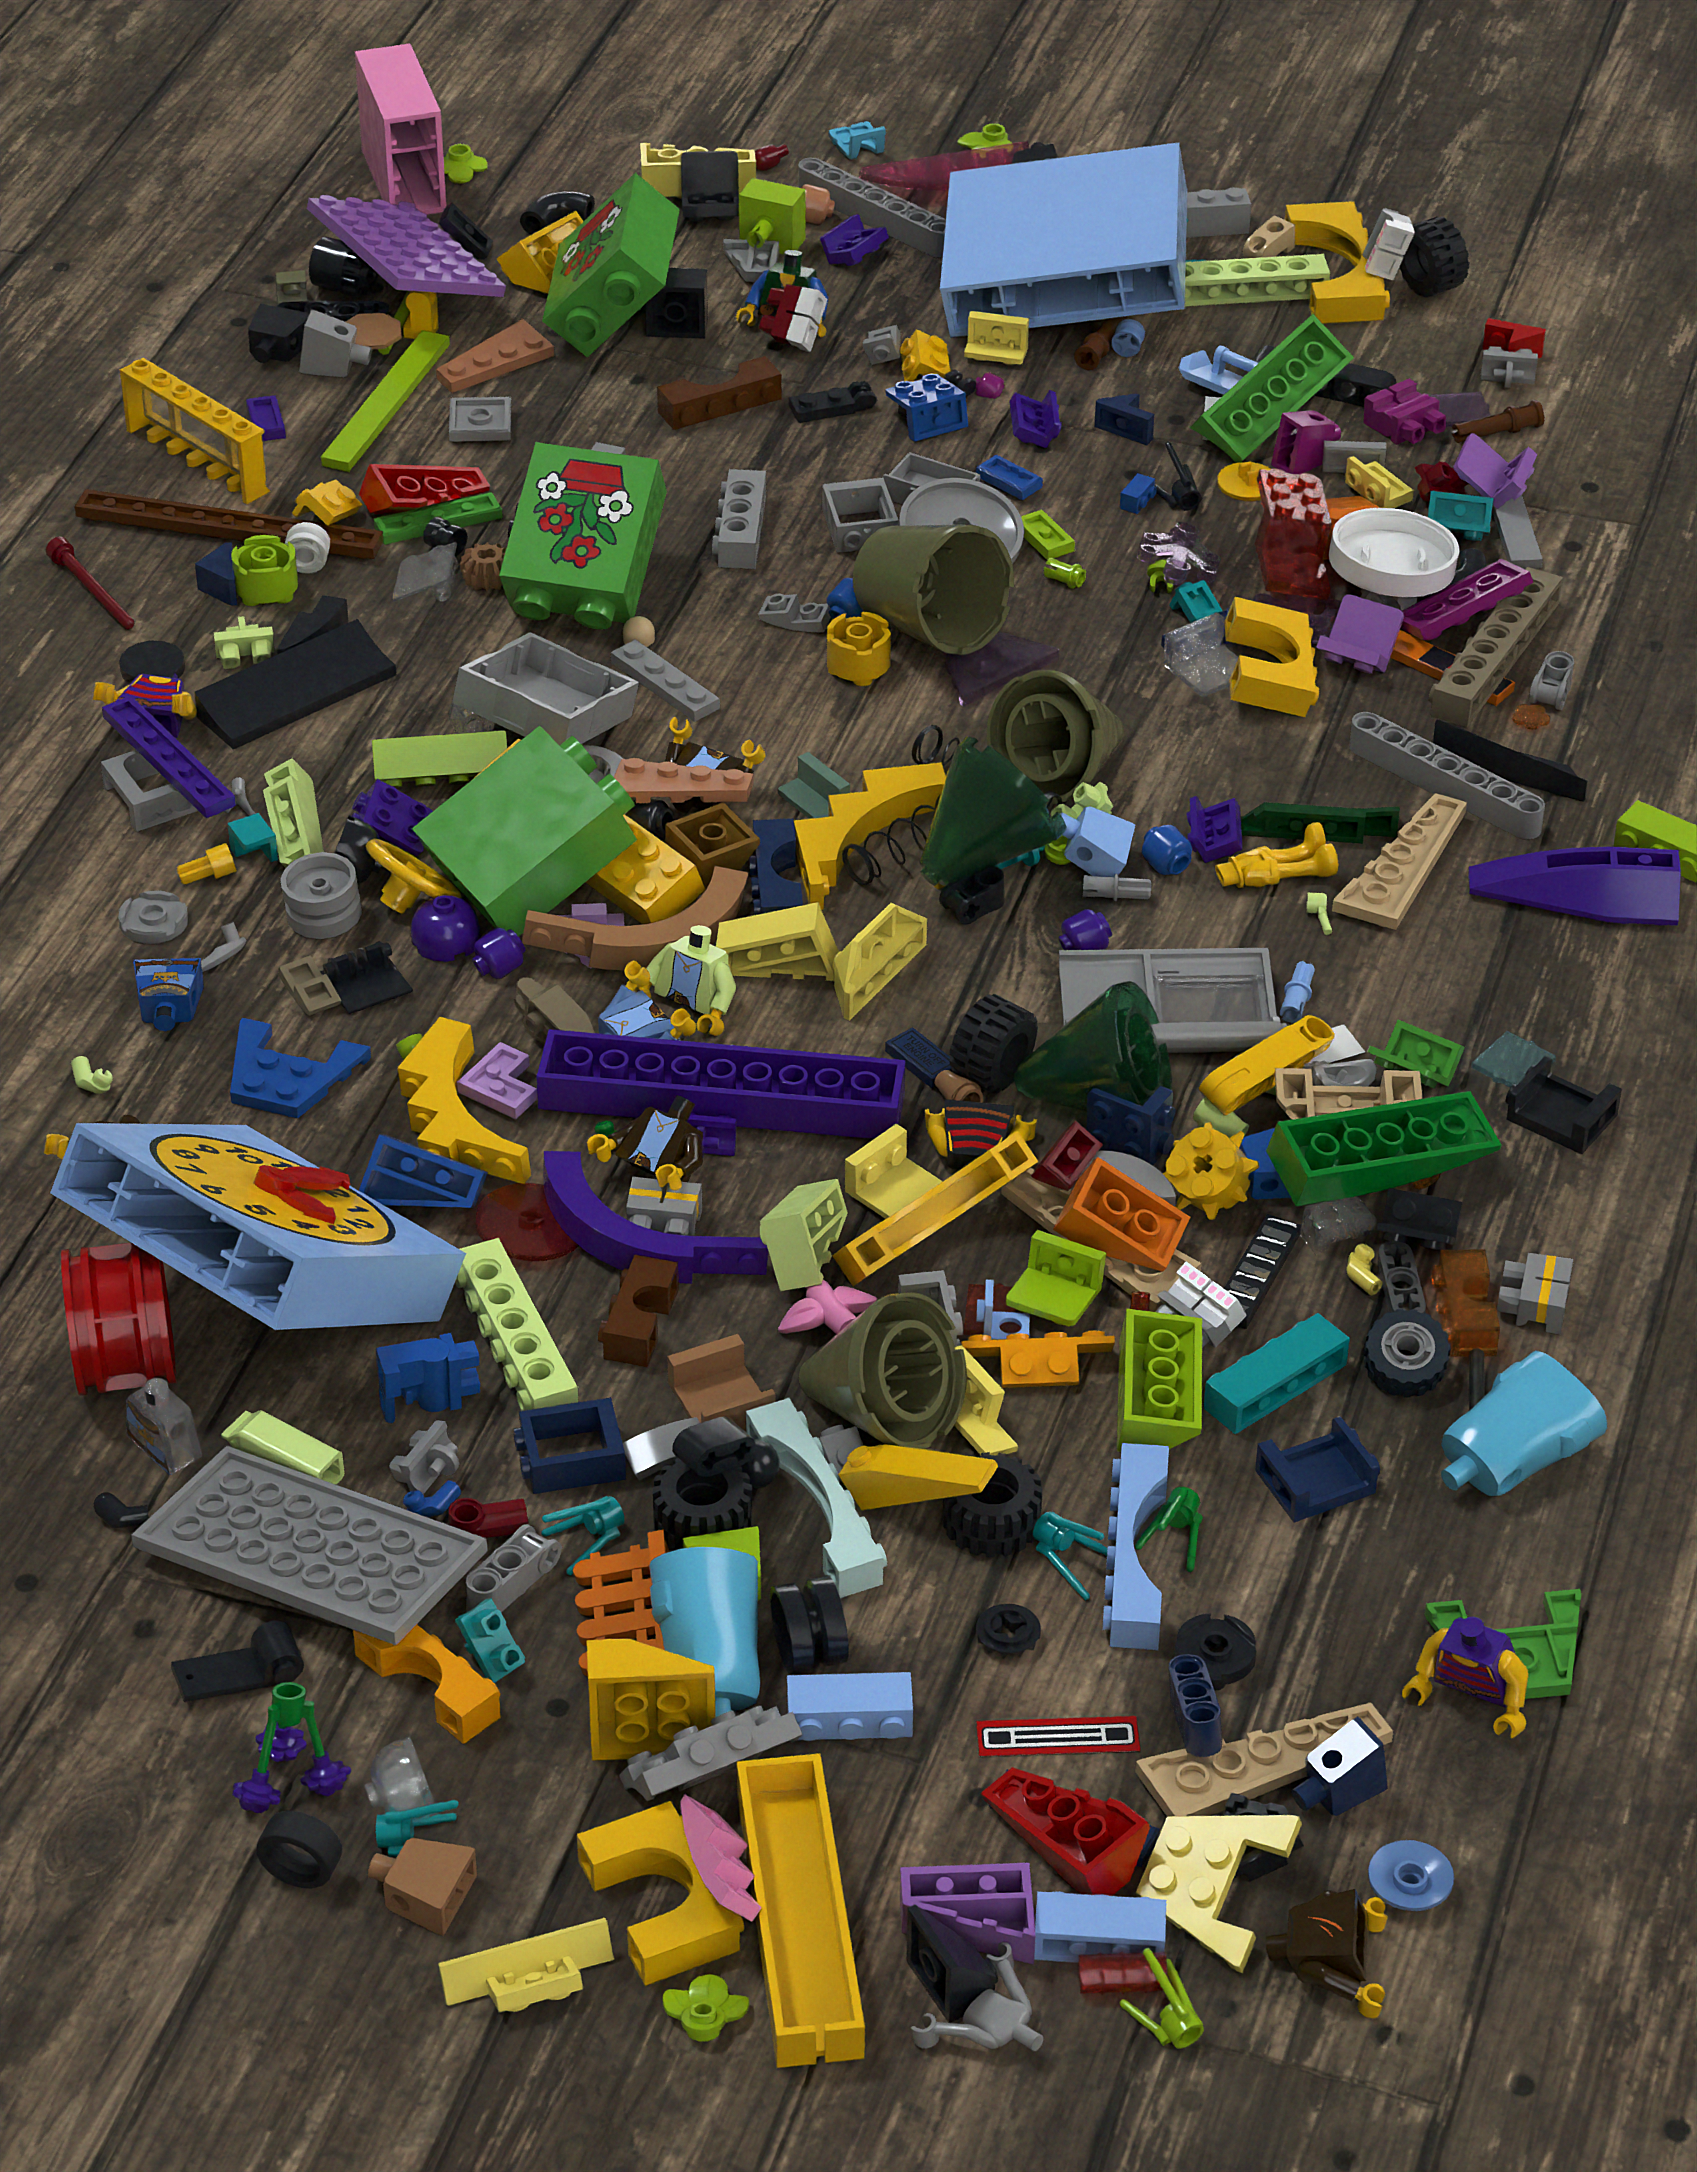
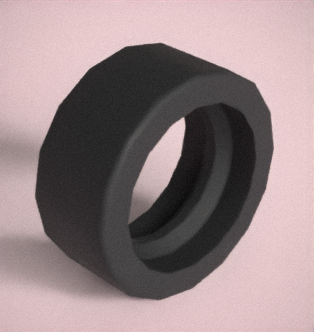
M287 1810L276 1813L268 1821L257 1842L256 1855L260 1864L280 1881L300 1888L313 1889L323 1886L330 1880L341 1858L343 1846L338 1835L329 1825L306 1813ZM288 1844L300 1847L311 1856L296 1851Z

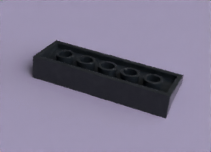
M356 619L195 691L197 718L234 750L396 676V665L379 649L360 621Z

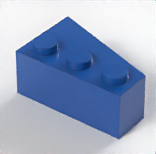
M379 1134L359 1191L382 1205L472 1208L476 1207L488 1172L393 1137Z

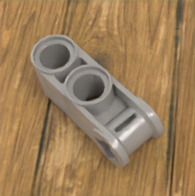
M528 1524L519 1527L511 1538L495 1549L485 1561L467 1575V1612L474 1609L485 1599L492 1598L498 1610L504 1611L541 1576L552 1570L561 1555V1543L555 1539L548 1541L541 1537Z

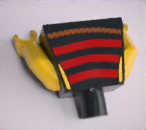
M945 1099V1108H942L941 1113L932 1114L929 1112V1109H925V1123L928 1135L938 1154L948 1157V1167L952 1169L964 1168L1017 1131L1025 1142L1035 1137L1037 1119L1027 1123L1021 1121V1115H1017L1016 1120H1014L1013 1105Z

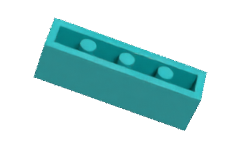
M1319 1313L1305 1321H1300L1291 1330L1278 1338L1270 1339L1260 1349L1250 1355L1241 1357L1229 1368L1213 1374L1206 1381L1204 1409L1231 1432L1237 1434L1346 1366L1350 1338Z

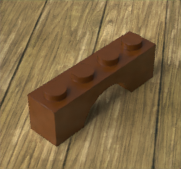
M766 356L739 363L736 376L721 384L701 385L682 379L657 386L658 413L673 430L782 399V374Z

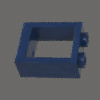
M611 1397L519 1411L520 1427L513 1428L514 1443L517 1452H524V1456H520L521 1474L523 1480L530 1479L533 1494L626 1480L625 1451ZM598 1431L602 1449L541 1459L539 1457L536 1440Z

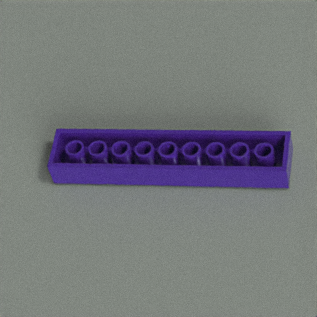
M549 1029L536 1076L538 1109L637 1118L648 1107L668 1113L676 1095H679L696 1104L692 1112H695L697 1115L713 1117L718 1115L732 1116V1118L737 1119V1127L875 1139L895 1124H900L905 1095L906 1060Z

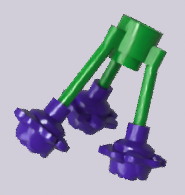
M286 1682L278 1684L273 1688L272 1705L268 1707L267 1725L264 1732L258 1734L255 1740L259 1744L258 1751L260 1753L258 1768L253 1769L250 1780L234 1783L232 1795L239 1799L241 1808L246 1811L263 1813L269 1810L270 1804L277 1805L280 1803L279 1797L281 1792L273 1789L268 1783L270 1772L267 1770L269 1758L276 1762L295 1760L298 1753L306 1748L307 1743L303 1739L304 1732L291 1727L298 1725L301 1722V1718L306 1720L315 1752L312 1755L314 1766L305 1771V1776L300 1779L301 1785L308 1786V1789L310 1791L314 1790L317 1795L330 1796L336 1790L342 1789L343 1782L347 1780V1775L351 1773L350 1766L343 1765V1761H330L328 1751H324L314 1716V1702L306 1700L305 1687L298 1683Z

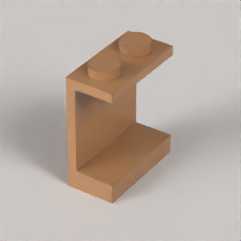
M738 1334L667 1356L668 1384L688 1417H697L700 1423L726 1416L746 1431V1411L775 1402V1392L773 1389L761 1392L744 1365V1343Z

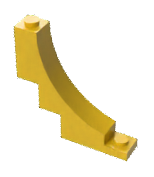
M942 763L863 770L862 792L828 795V817L794 820L796 857L808 904L818 902L821 910H824V896L829 895V887L837 885L839 874L844 865L842 860L844 847L849 844L859 846L865 841L869 833L889 826L897 818L906 819L912 817L914 810L921 805H929L935 808L936 800L940 794L953 792L951 776H945ZM949 795L940 799L937 806L938 810L947 809V796ZM922 808L918 810L915 815L932 812L935 810L930 808ZM849 848L848 857L855 849Z

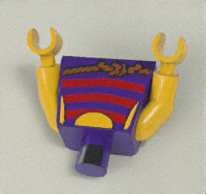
M170 670L162 671L159 676L140 674L130 685L119 691H115V686L112 684L95 682L93 700L103 701L108 705L131 695L175 738L179 736L183 717L190 720L197 713L192 695L184 690V682L178 679V676Z
M1477 1617L1456 1618L1449 1629L1442 1628L1429 1637L1415 1668L1418 1671V1675L1412 1677L1403 1688V1698L1406 1699L1412 1689L1416 1688L1421 1693L1418 1706L1422 1705L1432 1693L1433 1686L1429 1678L1434 1677V1681L1504 1708L1507 1706L1506 1713L1495 1720L1493 1725L1494 1731L1497 1735H1500L1507 1729L1509 1724L1512 1730L1511 1739L1520 1734L1526 1727V1719L1519 1711V1708L1524 1707L1528 1669L1516 1655L1510 1637L1505 1633L1485 1627L1482 1620Z

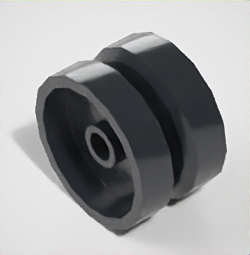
M830 1575L807 1579L803 1593L792 1582L771 1586L770 1609L778 1650L787 1672L794 1674L811 1670L816 1657L824 1666L847 1662L849 1657L847 1626L841 1600Z

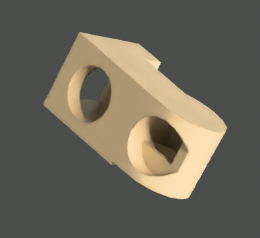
M1277 216L1271 217L1247 239L1243 248V256L1245 258L1276 257L1282 251L1289 253L1295 248V224ZM1277 227H1281L1283 230L1277 232Z

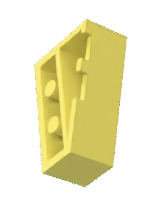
M818 902L719 923L716 947L727 952L728 965L732 976L771 978V973L793 974V979H804V975L826 976V981H834L832 964L839 951Z

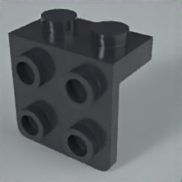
M735 151L684 152L681 155L683 217H688L691 221H702L706 217L717 216L719 220H732L734 216H739L738 154Z

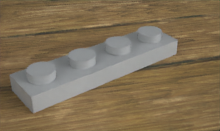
M636 639L611 652L612 664L694 722L720 709V698Z

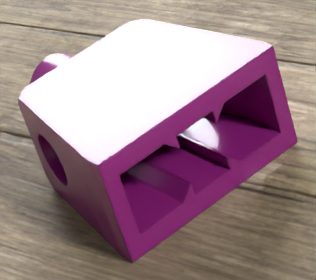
M1314 410L1282 413L1271 465L1290 478H1295L1322 465L1324 441H1338L1341 438L1340 427Z

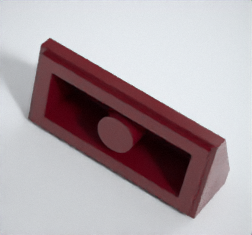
M1074 1121L1060 1135L1030 1176L1040 1182L1069 1191L1103 1144L1078 1122Z

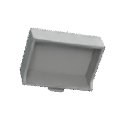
M910 452L889 475H883L891 500L903 504L910 493L916 488L933 480L964 478L980 482V474Z

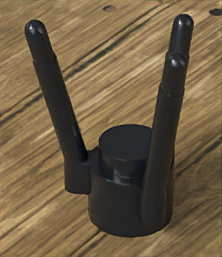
M1167 441L1165 446L1181 479L1175 481L1172 485V495L1155 485L1156 494L1165 499L1171 508L1179 505L1182 510H1192L1202 500L1201 494L1196 487L1189 466L1187 464L1182 466L1171 442Z

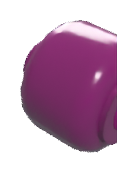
M986 372L982 378L977 377L975 394L992 399L1000 397L1005 387L1004 380L995 374Z

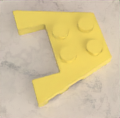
M1298 1816L1167 1817L1136 1894L1138 1897L1166 1900V1919L1179 1929L1182 1928L1198 1940L1200 1945L1208 1951L1217 1954L1235 1971L1243 1973L1256 1940L1255 1934L1252 1931L1218 1921L1217 1918L1246 1846H1252L1288 1858L1302 1825L1301 1820Z

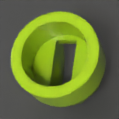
M422 1034L408 1036L396 1045L403 1060L422 1039Z

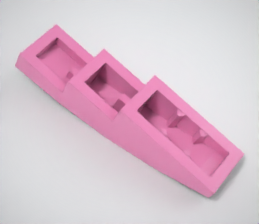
M684 1794L680 1801L684 1832L692 1859L704 1884L720 1905L753 1922L762 1908L746 1891L755 1875L739 1860L748 1844L716 1811Z

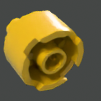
M861 612V617L846 618L845 613L832 619L827 626L828 673L853 681L857 686H868L872 683L873 679L885 674L891 666V632L888 629L887 620L869 612Z

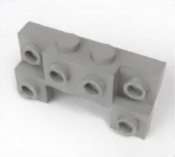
M757 1706L738 1716L735 1715L734 1711H729L712 1719L711 1727L698 1731L696 1726H692L673 1735L675 1741L664 1752L652 1756L651 1751L648 1750L627 1760L629 1766L624 1769L619 1777L625 1790L634 1788L646 1801H649L657 1794L678 1786L679 1791H682L737 1768V1761L756 1760L764 1751L788 1741L791 1743L797 1741L803 1734L793 1712L781 1716L777 1706L766 1711L763 1710L762 1706Z

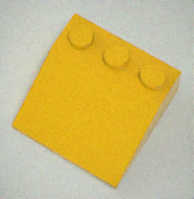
M632 1639L587 1640L592 1761L630 1759L648 1750L654 1756L664 1752L675 1741L673 1735L692 1726H696L698 1731L712 1726L711 1720L716 1717L714 1666Z

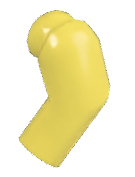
M1359 1244L1356 1246L1355 1252H1351L1349 1255L1346 1272L1353 1282L1372 1296L1379 1292L1383 1282L1370 1271L1372 1266L1371 1260L1375 1256L1374 1250L1368 1245Z

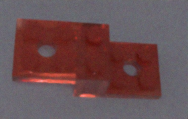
M1276 468L1270 470L1259 469L1257 484L1264 512L1255 540V547L1265 590L1328 600L1331 588L1323 561V554L1332 522L1320 478H1316L1308 473L1300 475L1290 474Z

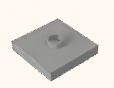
M511 397L450 398L449 441L510 440Z

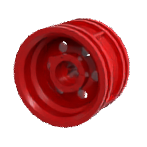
M131 1242L90 1248L81 1247L80 1256H72L70 1249L61 1250L65 1314L74 1377L79 1396L87 1395L88 1387L97 1386L99 1393H105L112 1390L157 1386V1378L167 1377L168 1384L177 1383L173 1332L163 1261Z

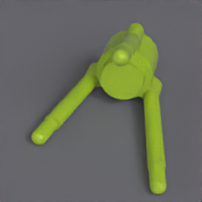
M1146 1948L1143 1954L1170 2001V2004L1160 2013L1161 2026L1125 1999L1119 2002L1120 2006L1155 2034L1162 2046L1172 2042L1176 2048H1185L1197 2041L1204 2032L1203 2023L1195 2013L1172 1961L1165 1959L1163 1962L1169 1977L1168 1979L1153 1952Z

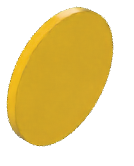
M1249 461L1234 463L1223 468L1218 474L1217 484L1219 489L1231 498L1242 501H1259L1276 493L1279 487V478L1271 468Z

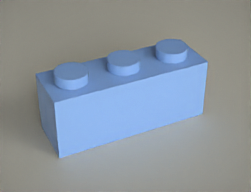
M911 1672L787 1675L788 1713L793 1712L803 1734L798 1740L894 1739L898 1737H913Z
M1037 1891L1034 1960L1150 1967L1143 1954L1144 1949L1149 1948L1163 1968L1166 1900L1151 1899L1149 1897L1133 1898L1108 1896L1105 1894L1085 1895L1069 1894L1060 1891Z

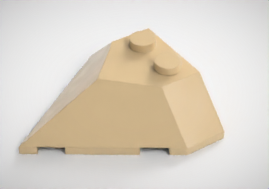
M1275 1068L1276 1101L1291 1119L1422 1099L1420 1071L1384 1070L1380 1087L1313 1086L1312 1069Z

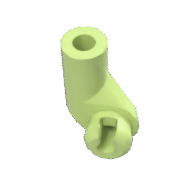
M79 1056L72 1060V1070L76 1085L79 1088L97 1094L105 1093L110 1089L113 1076L108 1070L103 1074V1070L100 1068L92 1073L89 1060L86 1057Z

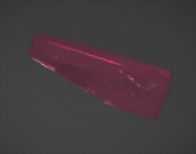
M1024 141L866 166L861 168L859 178L892 187L949 191L950 172L1011 164L1014 153L1029 149V143Z

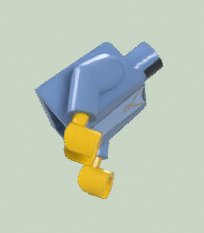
M634 960L626 965L624 971L629 981L626 985H621L611 1003L598 1017L599 1034L681 1041L679 1038L681 1035L690 1036L696 1031V1023L685 1009L680 1008L672 1014L671 1019H669L643 990L635 991L637 987H644L650 982V973L645 967L641 968L638 962Z

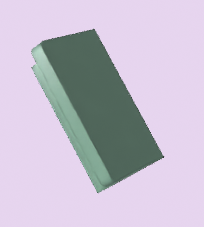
M809 752L798 756V778L778 788V795L809 819L828 817V795L850 793V784Z

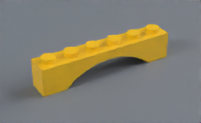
M1017 1131L918 1199L845 1245L832 1256L854 1287L1023 1174L1039 1161Z

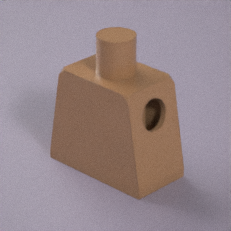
M411 1838L406 1840L396 1859L376 1853L371 1860L368 1876L369 1878L384 1882L385 1906L390 1911L438 1935L444 1936L477 1877L475 1849L467 1846Z

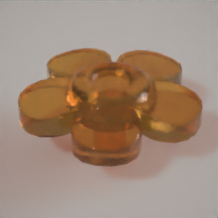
M1520 704L1517 706L1512 720L1519 725L1525 724L1524 727L1526 729L1536 730L1539 725H1548L1550 723V716L1545 714L1546 709L1544 706Z

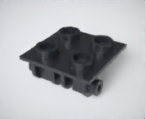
M378 941L365 947V951L362 948H358L356 950L357 958L353 951L347 952V955L329 958L328 963L323 964V970L320 971L322 975L327 974L341 999V1004L348 1014L413 992L411 986L388 957L392 955V949L388 942L382 943Z

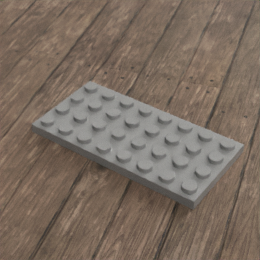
M229 1446L222 1449L131 1535L134 1548L393 1645H397L488 1551L486 1538Z

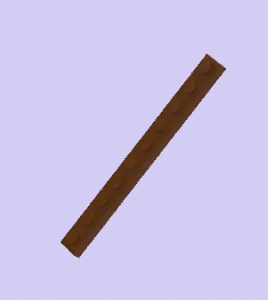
M89 489L84 490L75 505L76 517L89 518L94 521L117 522L122 525L145 526L151 529L173 530L180 533L201 534L209 537L236 539L241 542L253 536L273 535L280 537V542L285 544L287 533L291 527L298 523H313L322 527L329 535L330 548L328 554L354 556L360 559H375L383 543V531L336 524L327 526L322 522Z

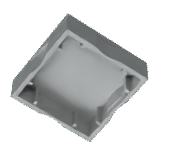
M530 632L506 644L499 651L484 655L460 667L452 703L524 737L540 725L558 745L562 744L570 736H574L583 744L632 716L639 682L601 664L584 659L570 650Z

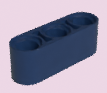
M1192 1654L1176 1656L1169 1662L1170 1701L1185 1749L1193 1756L1209 1757L1215 1755L1222 1749L1221 1709L1205 1661L1201 1657Z

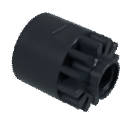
M322 237L318 240L309 261V278L314 286L332 291L339 290L344 294L360 298L362 295H367V287L372 288L378 278V273L342 240L330 237Z

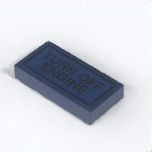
M913 1027L885 1042V1051L894 1059L906 1060L905 1067L931 1088L935 1087V1078L941 1071L950 1070L953 1072L949 1062L950 1056Z

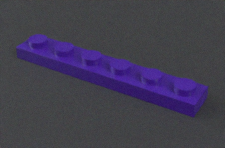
M131 695L102 707L103 718L206 819L236 806L235 795Z

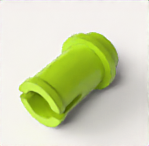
M1054 558L1048 559L1046 564L1052 566L1053 569L1044 567L1043 573L1046 578L1067 583V586L1072 589L1083 585L1086 578V570L1082 569L1080 564L1070 565Z

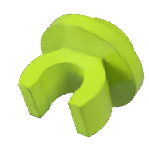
M1157 560L1154 564L1147 567L1151 592H1155L1157 582L1164 581L1167 583V593H1172L1174 579L1179 574V569L1172 562Z

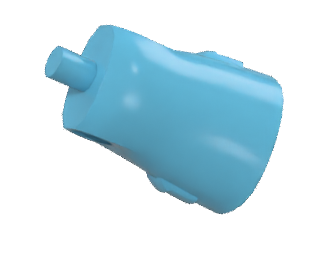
M1533 1351L1522 1361L1513 1363L1505 1371L1499 1373L1494 1380L1492 1390L1469 1412L1454 1422L1443 1434L1441 1446L1451 1465L1441 1472L1442 1480L1452 1490H1457L1469 1481L1474 1487L1488 1496L1503 1495L1530 1475L1562 1458L1572 1456V1454L1586 1448L1590 1442L1601 1437L1607 1430L1605 1412L1595 1396L1563 1365L1546 1353Z
M716 1547L682 1548L654 1558L649 1565L652 1582L650 1587L652 1615L660 1626L664 1650L714 1666L716 1717L729 1711L743 1710L755 1704L760 1690L757 1653L758 1561L756 1558L741 1551Z

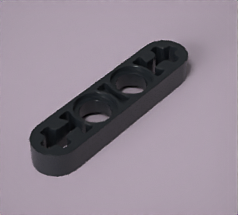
M383 301L282 302L276 305V307L305 313L315 310L344 322L357 314L384 313L390 316L389 305Z

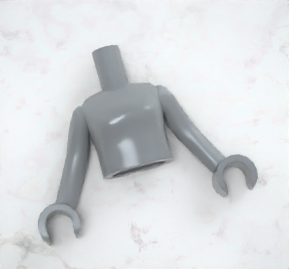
M1007 1942L998 1944V1951L1001 1957H994L988 1954L987 1959L994 1965L997 1975L1002 1977L1013 2000L1002 1996L992 1989H988L982 1992L969 2005L963 2016L964 2024L936 2022L932 2014H924L922 2019L925 2029H919L915 2026L911 2027L914 2043L918 2047L929 2048L934 2046L939 2040V2034L966 2038L990 2049L1002 2047L1012 2039L1017 2040L1033 2051L1041 2047L1043 2036L1026 2026L1030 2020L1032 2008L1024 1989L1013 1971L1014 1959L1012 1949Z

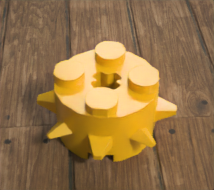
M1209 1122L1205 1123L1204 1127L1194 1128L1191 1133H1188L1180 1141H1174V1149L1166 1161V1172L1162 1174L1181 1194L1175 1206L1176 1208L1181 1210L1192 1204L1205 1211L1209 1220H1213L1220 1208L1229 1209L1239 1201L1245 1202L1247 1200L1245 1193L1250 1186L1248 1177L1251 1172L1259 1168V1162L1248 1159L1239 1148L1245 1135L1242 1131L1229 1138L1225 1134L1214 1130L1212 1123Z

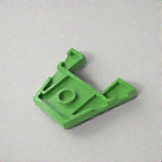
M1580 1589L1544 1593L1543 1605L1549 1621L1547 1625L1494 1629L1510 1637L1516 1655L1528 1669L1525 1699L1570 1695L1581 1601ZM1462 1600L1426 1603L1425 1617L1436 1632L1442 1628L1449 1629L1456 1618H1467Z

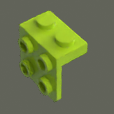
M1037 1230L1031 1237L1028 1268L1007 1294L1006 1305L1018 1309L1020 1312L1051 1320L1058 1325L1074 1326L1102 1289L1106 1252Z

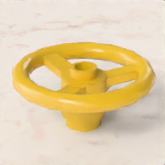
M371 839L367 842L366 850L370 856L391 872L390 878L382 889L384 894L380 900L393 910L404 914L407 908H412L421 892L434 899L443 895L461 898L460 891L450 881L416 857L379 839Z

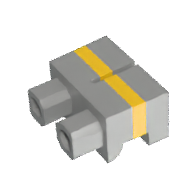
M632 1177L626 1206L627 1220L663 1233L694 1236L696 1221L700 1220L702 1213V1184L682 1182L679 1190H672L668 1183L667 1190L665 1191V1186L659 1187L657 1179Z
M1528 1253L1526 1264L1505 1261L1502 1279L1503 1286L1500 1287L1497 1311L1517 1314L1516 1326L1525 1325L1528 1320L1546 1323V1332L1561 1335L1573 1259Z

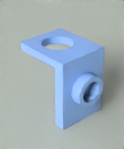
M986 1279L985 1300L977 1299L976 1322H984L983 1335L991 1336V1340L1006 1339V1336L1010 1334L1003 1332L999 1328L1005 1322L1017 1323L1021 1327V1330L1017 1333L1029 1335V1313L993 1312L994 1280Z

